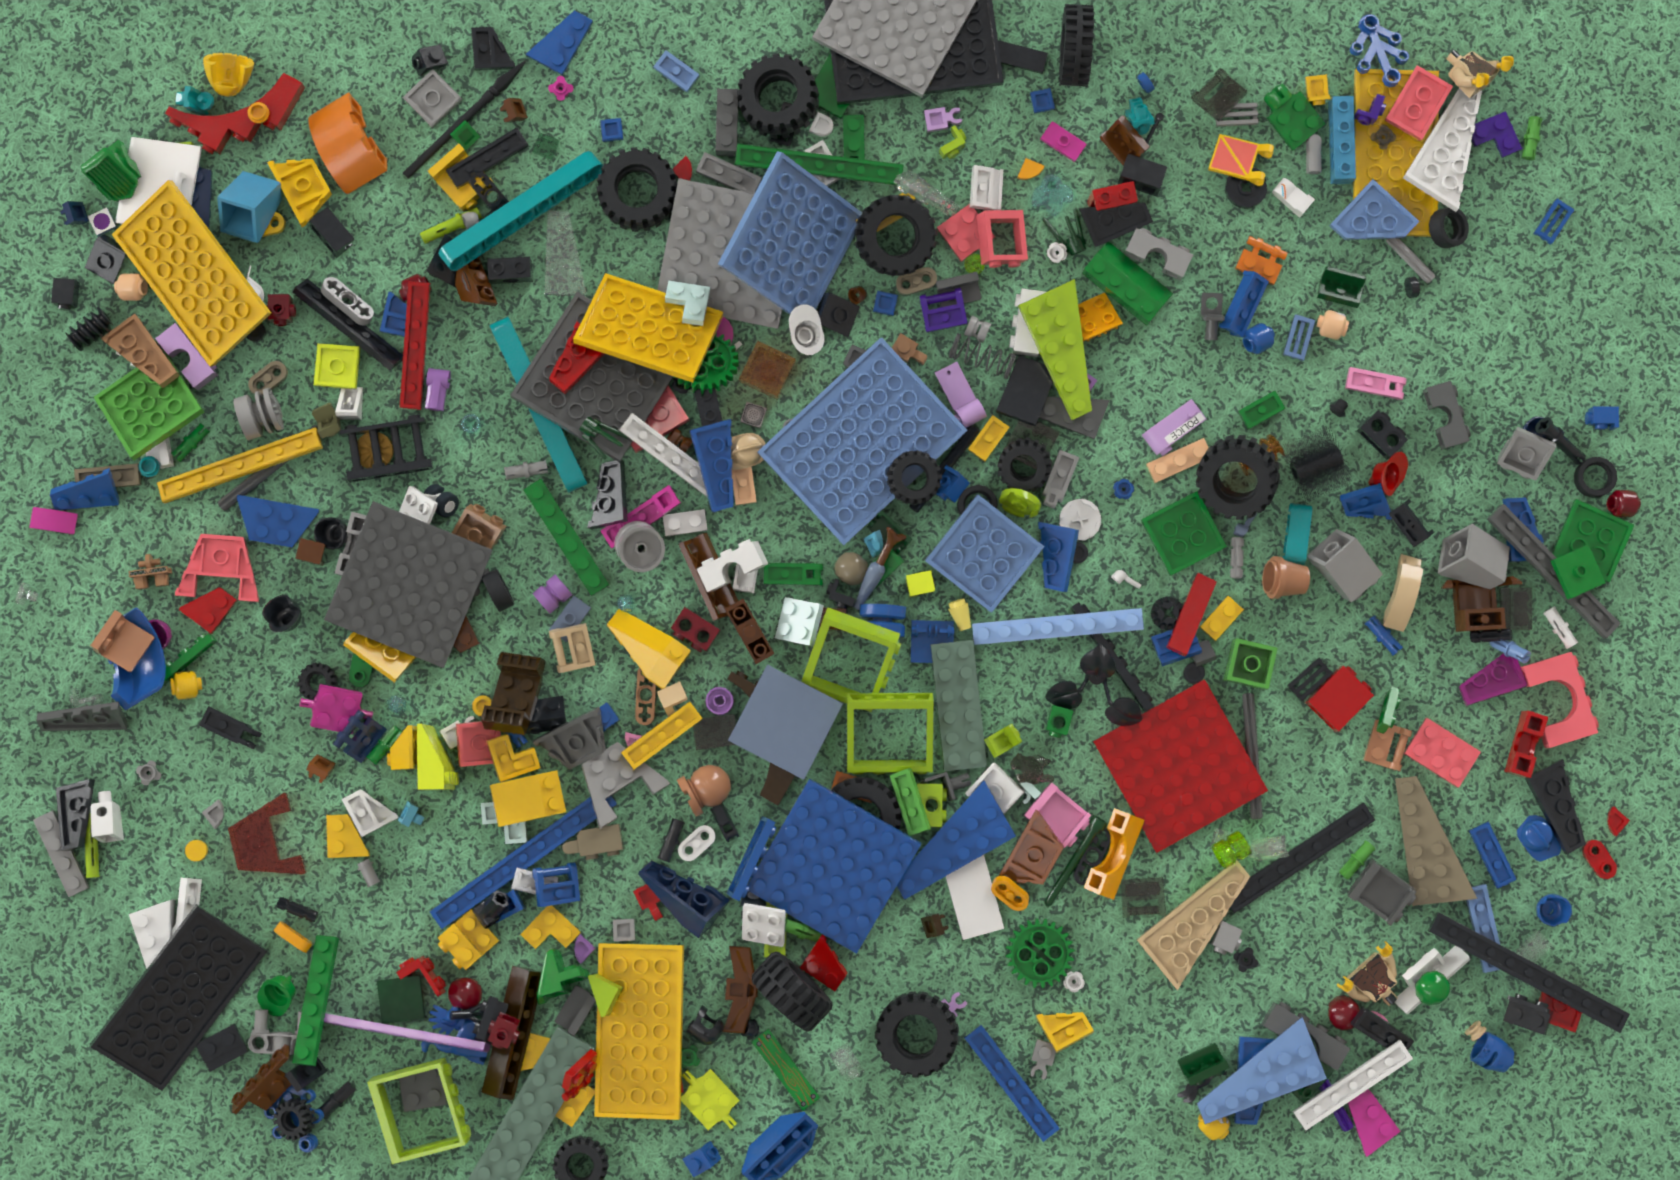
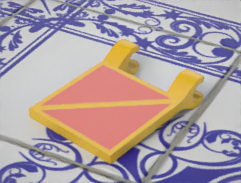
M1219 134L1208 170L1244 179L1257 186H1262L1265 173L1260 171L1252 172L1257 153L1270 159L1273 155L1274 146L1272 144H1258Z

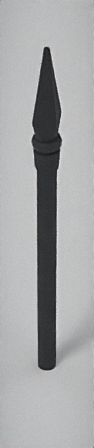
M526 61L498 77L493 86L489 87V91L487 90L403 174L409 179L452 138L450 134L464 120L468 122L487 103H490L495 97L499 96L500 92L506 90Z

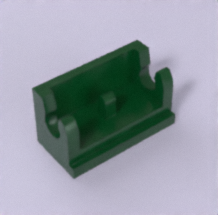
M881 510L869 522L867 528L872 533L880 530L884 544L887 541V527H891L896 534L905 535L906 539L893 546V549L899 554L912 541V538Z

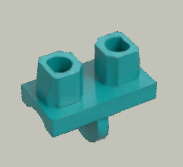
M185 86V92L176 93V105L184 106L188 111L195 112L201 116H209L208 110L214 105V97L208 92H201L191 86Z
M1141 97L1130 99V109L1125 110L1126 117L1140 135H1144L1149 131L1150 125L1155 124L1154 118L1149 112L1147 105L1143 104Z

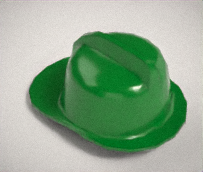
M276 975L271 979H267L258 991V1003L263 1010H268V1014L276 1017L282 1016L291 1005L296 993V988L291 982V975L288 977Z

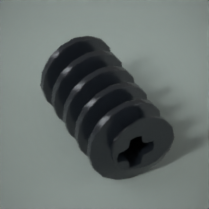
M99 306L97 307V315L92 311L90 312L92 319L84 316L85 324L77 321V329L69 326L70 334L65 332L69 340L79 351L84 350L83 344L88 347L91 345L89 338L96 342L98 340L96 334L103 337L105 335L103 329L108 332L112 330L110 324L113 325V323Z

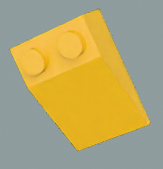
M557 770L490 785L498 827L566 812Z

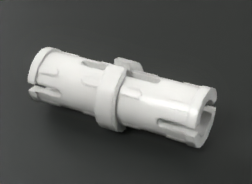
M1555 606L1543 613L1554 628L1552 631L1554 634L1557 633L1566 649L1578 643L1568 628V622H1564Z

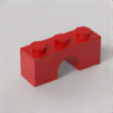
M1529 710L1521 712L1504 772L1522 778H1531L1537 757H1534L1535 747L1539 738L1543 737L1548 716Z

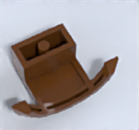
M1514 576L1506 577L1505 582L1498 586L1522 584V581ZM1447 580L1441 586V589H1453L1456 632L1506 629L1505 608H1497L1495 587L1487 589L1459 580Z

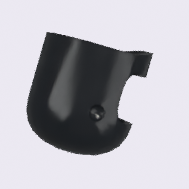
M702 1005L696 1020H692L685 1032L701 1044L707 1046L714 1044L720 1038L724 1030V1024L720 1018L716 1020L710 1018L706 1014L708 1009ZM702 1018L713 1023L714 1027L711 1029L706 1028L701 1023Z

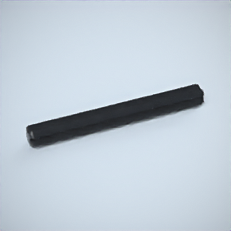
M971 425L968 427L967 431L940 464V474H944L946 471L944 467L946 465L953 468L977 436L979 430L975 426ZM926 502L916 505L910 504L909 507L918 513Z

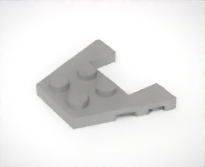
M618 742L581 766L600 829L617 819L616 814L606 801L607 798L639 778L643 780L652 795H655L670 784L667 779L646 763H642L636 769H633L621 753L626 748Z

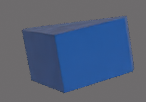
M517 890L506 893L509 897L508 906L499 915V921L526 908Z

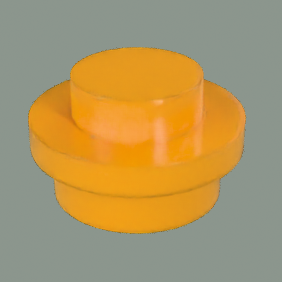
M261 102L253 103L248 109V117L254 123H264L269 117V109Z

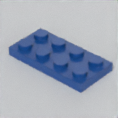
M764 816L761 817L727 891L730 897L740 901L741 897L744 898L749 890L748 881L750 877L754 878L757 873L758 866L756 864L759 857H764L767 851L765 844L768 838L772 839L776 831L774 826L776 822Z

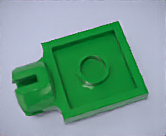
M1280 84L1264 97V101L1271 109V114L1267 117L1268 121L1292 151L1325 125V122L1301 91L1294 95L1290 93L1284 84Z

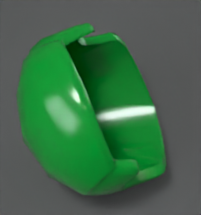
M1428 971L1415 984L1416 996L1422 1003L1428 1006L1438 1005L1448 997L1450 983L1444 974L1438 971Z

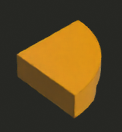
M1025 158L1017 178L1021 180L1034 178L1043 171L1045 166Z

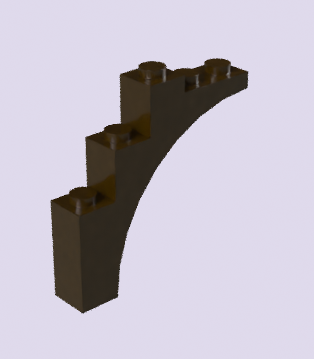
M738 670L736 674L731 671L727 678L742 689L749 698L758 681L754 684L747 680L749 676ZM770 763L767 779L760 796L779 805L795 775Z

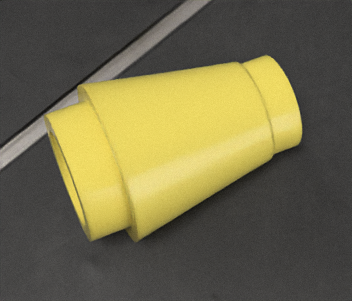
M962 598L948 603L950 607L948 610L959 631L971 628L969 606L965 599Z

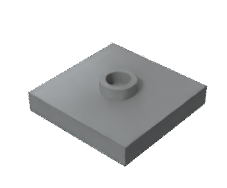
M434 69L403 96V99L432 129L462 101V98Z

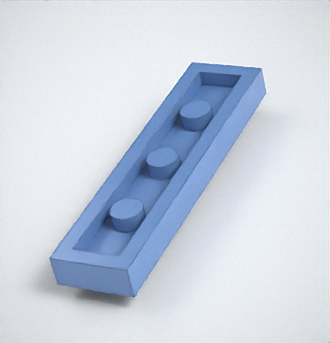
M1486 884L1473 886L1472 888L1478 899L1466 900L1473 931L1500 945ZM1480 959L1483 973L1500 970Z

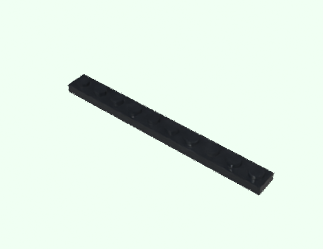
M1439 912L1436 913L1428 929V932L1618 1033H1621L1630 1015L1624 1010Z

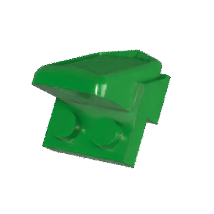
M117 140L108 148L101 149L80 166L82 173L95 184L96 188L109 201L132 198L138 185V179L141 178L136 162L130 159L124 143L120 140Z
M556 949L548 950L545 954L537 991L538 1005L547 1003L550 998L571 993L570 984L588 979L589 971L581 968V966L576 967V965L565 967L561 951Z

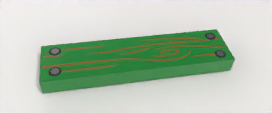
M769 1028L751 1041L803 1111L820 1098Z

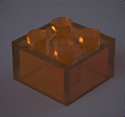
M757 341L739 381L778 400L794 368L796 358Z

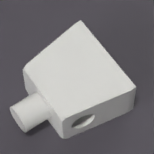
M111 791L98 792L99 803L91 804L92 837L102 843L124 840L120 806L112 801Z

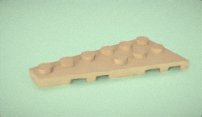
M1234 860L1136 939L1177 991L1217 930L1218 925L1229 911L1234 900L1250 878V875L1237 860Z

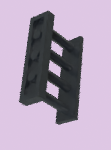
M420 415L408 416L407 420L357 427V425L345 426L344 430H340V435L348 437L353 465L351 471L346 472L347 480L352 483L434 469L432 459H427V456L424 455L420 425L426 424V419L420 417ZM399 428H412L416 453L415 461L406 462L403 459ZM390 430L395 461H393L392 465L385 466V463H382L378 432ZM369 432L374 464L372 468L364 469V466H361L357 435Z

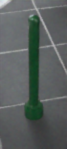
M1093 815L1090 819V825L1088 826L1090 829L1044 901L1046 906L1053 904L1095 835L1106 828L1108 823L1096 815Z

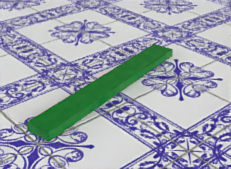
M737 144L735 165L768 169L778 151L784 153L812 175L897 186L902 184L904 164Z

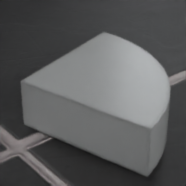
M220 799L202 812L214 829L220 826L221 821H223L222 818H224V806Z

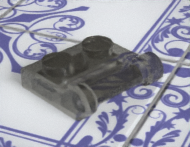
M1219 68L1214 73L1215 76L1201 90L1195 91L1191 95L1193 102L1218 122L1247 94V90L1229 77L1222 68ZM1219 82L1223 83L1224 86L1209 101L1204 98Z
M1163 877L1121 880L1123 918L1151 914L1166 916ZM1158 899V905L1129 907V901Z

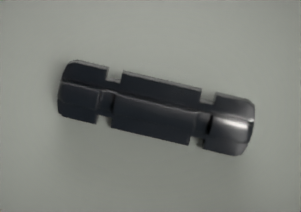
M1511 629L1471 631L1470 641L1473 643L1501 641V639L1508 641L1512 640L1513 635Z
M280 897L276 905L277 908L283 911L287 910L288 913L300 918L305 917V920L315 922L318 917L317 911L313 909L308 910V907L293 901L289 902V899Z

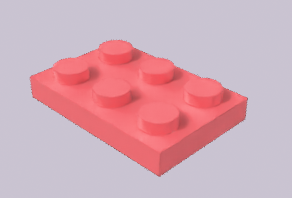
M1417 65L1385 121L1421 141L1453 86Z
M1428 718L1424 719L1404 752L1406 756L1457 788L1460 787L1481 753Z

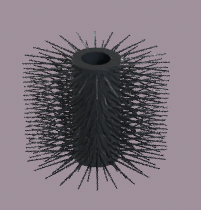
M1316 432L1315 440H1312L1310 446L1309 444H1306L1305 447L1303 445L1302 449L1298 447L1297 451L1296 449L1292 451L1293 446H1290L1291 450L1287 457L1291 460L1289 465L1293 478L1296 480L1295 486L1296 482L1297 484L1299 483V487L1301 486L1300 491L1303 488L1302 492L1304 491L1303 495L1305 496L1308 490L1310 492L1312 486L1314 490L1318 489V493L1325 481L1327 485H1330L1329 481L1331 483L1333 479L1334 486L1339 478L1345 481L1343 478L1345 475L1346 477L1348 475L1344 471L1345 460L1343 456L1345 455L1341 454L1339 443L1337 447L1335 442L1333 443L1334 438L1331 441L1330 433H1328L1325 441L1323 439L1322 443L1320 439L1317 443Z

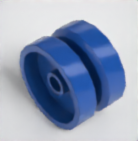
M860 604V616L872 619V621L867 622L900 633L899 638L905 637V626L901 623H894L892 620L905 619L906 607L888 604Z

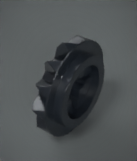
M1170 596L1158 599L1151 609L1153 623L1163 630L1174 629L1183 605L1178 599ZM1174 606L1171 613L1176 619L1168 617L1163 621L1165 613L1161 608L1168 610Z

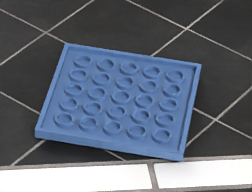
M777 151L718 265L788 314H791L793 309L799 305H809L816 310L854 237L855 229H857L855 220L861 217L862 212L784 153Z

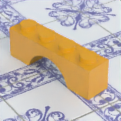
M1114 808L1107 826L1111 838L1108 854L1102 863L1091 868L1084 886L1085 889L1114 900L1143 826V819Z

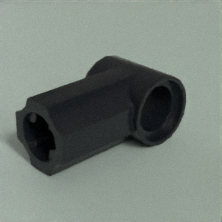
M497 890L486 901L473 909V913L484 929L491 927L500 920L499 915L508 906L509 897L506 893Z

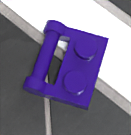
M961 287L946 293L920 296L927 333L968 324ZM953 299L957 300L955 305L931 310L928 307L929 304Z

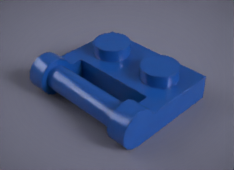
M574 862L567 863L566 866L533 869L532 874L535 880L537 907L580 901L577 866ZM565 874L569 876V880L544 884L545 877Z

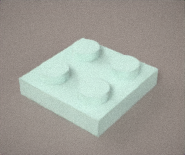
M785 597L775 638L813 647L824 605Z

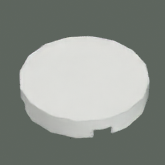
M1075 499L1068 502L1062 508L1059 516V525L1079 530L1077 541H1085L1092 538L1099 531L1101 515L1098 507L1091 501Z

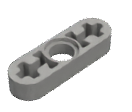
M328 277L323 281L321 293L357 324L368 325L371 322L374 311L366 302L337 278ZM349 298L353 304H345L342 299Z

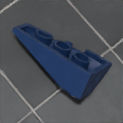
M652 860L638 873L678 922L697 938H700L712 926L730 901L715 888L709 885L703 888L693 883L695 879L690 877L685 879L678 876L674 870Z

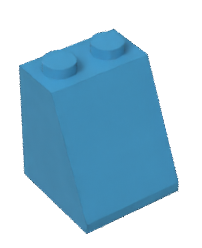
M243 171L217 197L220 232L258 243L282 200L281 182Z

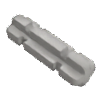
M1233 537L1231 539L1233 549H1231L1230 566H1232V569H1230V577L1240 579L1243 577L1241 567H1243L1244 550H1242V547H1244V539Z

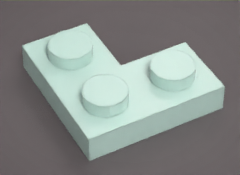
M668 281L665 303L685 305L682 323L703 326L710 287Z
M493 802L481 803L482 825L497 823ZM526 821L504 826L505 844L528 842Z

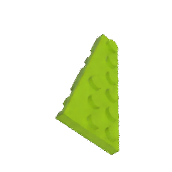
M1074 279L1018 305L1071 420L1092 411Z

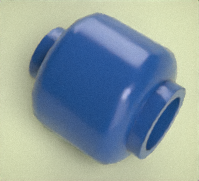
M1259 323L1246 330L1242 342L1248 352L1260 354L1273 346L1275 333L1271 327Z

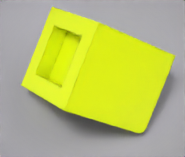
M931 570L906 575L910 598L935 591Z

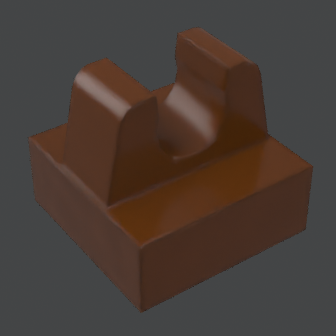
M507 98L503 101L504 105L500 107V111L507 112L508 117L503 119L504 122L511 123L528 118L521 99Z

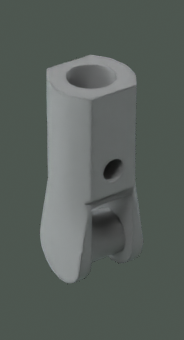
M1316 134L1306 140V174H1320L1322 172V140Z

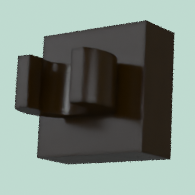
M937 913L921 918L927 938L945 934L944 931L949 927L948 925L942 926L941 919L945 918L944 914L939 915Z

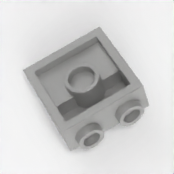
M1517 426L1510 440H1507L1499 453L1497 464L1506 470H1513L1526 479L1536 481L1556 449V443Z

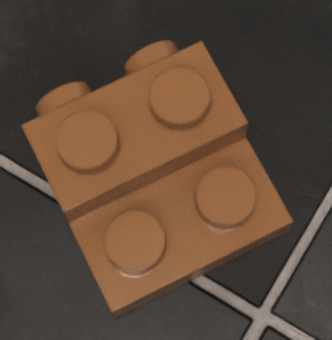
M470 504L464 509L452 533L493 549L507 526L502 524L503 520L496 515L491 517L486 514L485 508L481 505L474 504L473 506Z

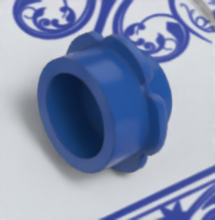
M1121 479L1113 486L1114 494L1119 499H1129L1134 492L1133 484L1127 479Z

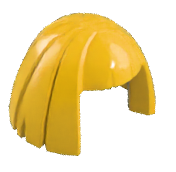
M213 53L203 58L204 69L209 83L219 95L225 97L235 96L241 92L248 83L254 68L253 60L243 55Z

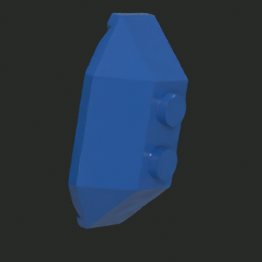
M805 1112L780 1116L749 1145L741 1171L748 1180H776L781 1178L812 1148L818 1124Z

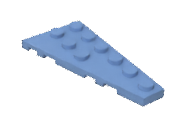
M1303 1017L1197 1102L1204 1124L1327 1079Z

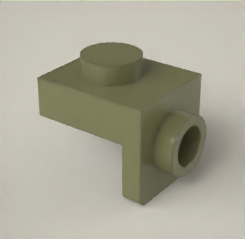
M331 403L312 410V415L317 421L318 433L322 439L327 436L332 437L341 430L340 419L336 416L335 409Z

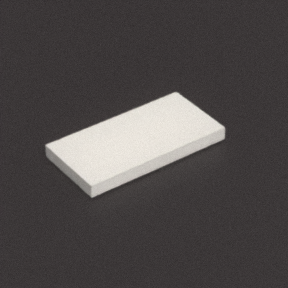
M984 855L945 876L963 940L1004 929L996 897L991 891L992 882Z

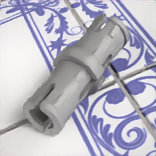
M546 460L533 463L523 462L521 465L504 467L506 480L521 477L527 479L533 475L548 473Z

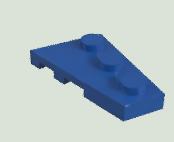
M110 468L103 470V473L96 476L91 474L86 476L85 480L79 482L72 481L50 491V497L55 510L119 505V496Z

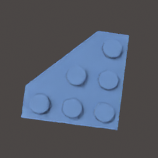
M1372 179L1329 226L1344 240L1404 238L1418 224L1419 220Z

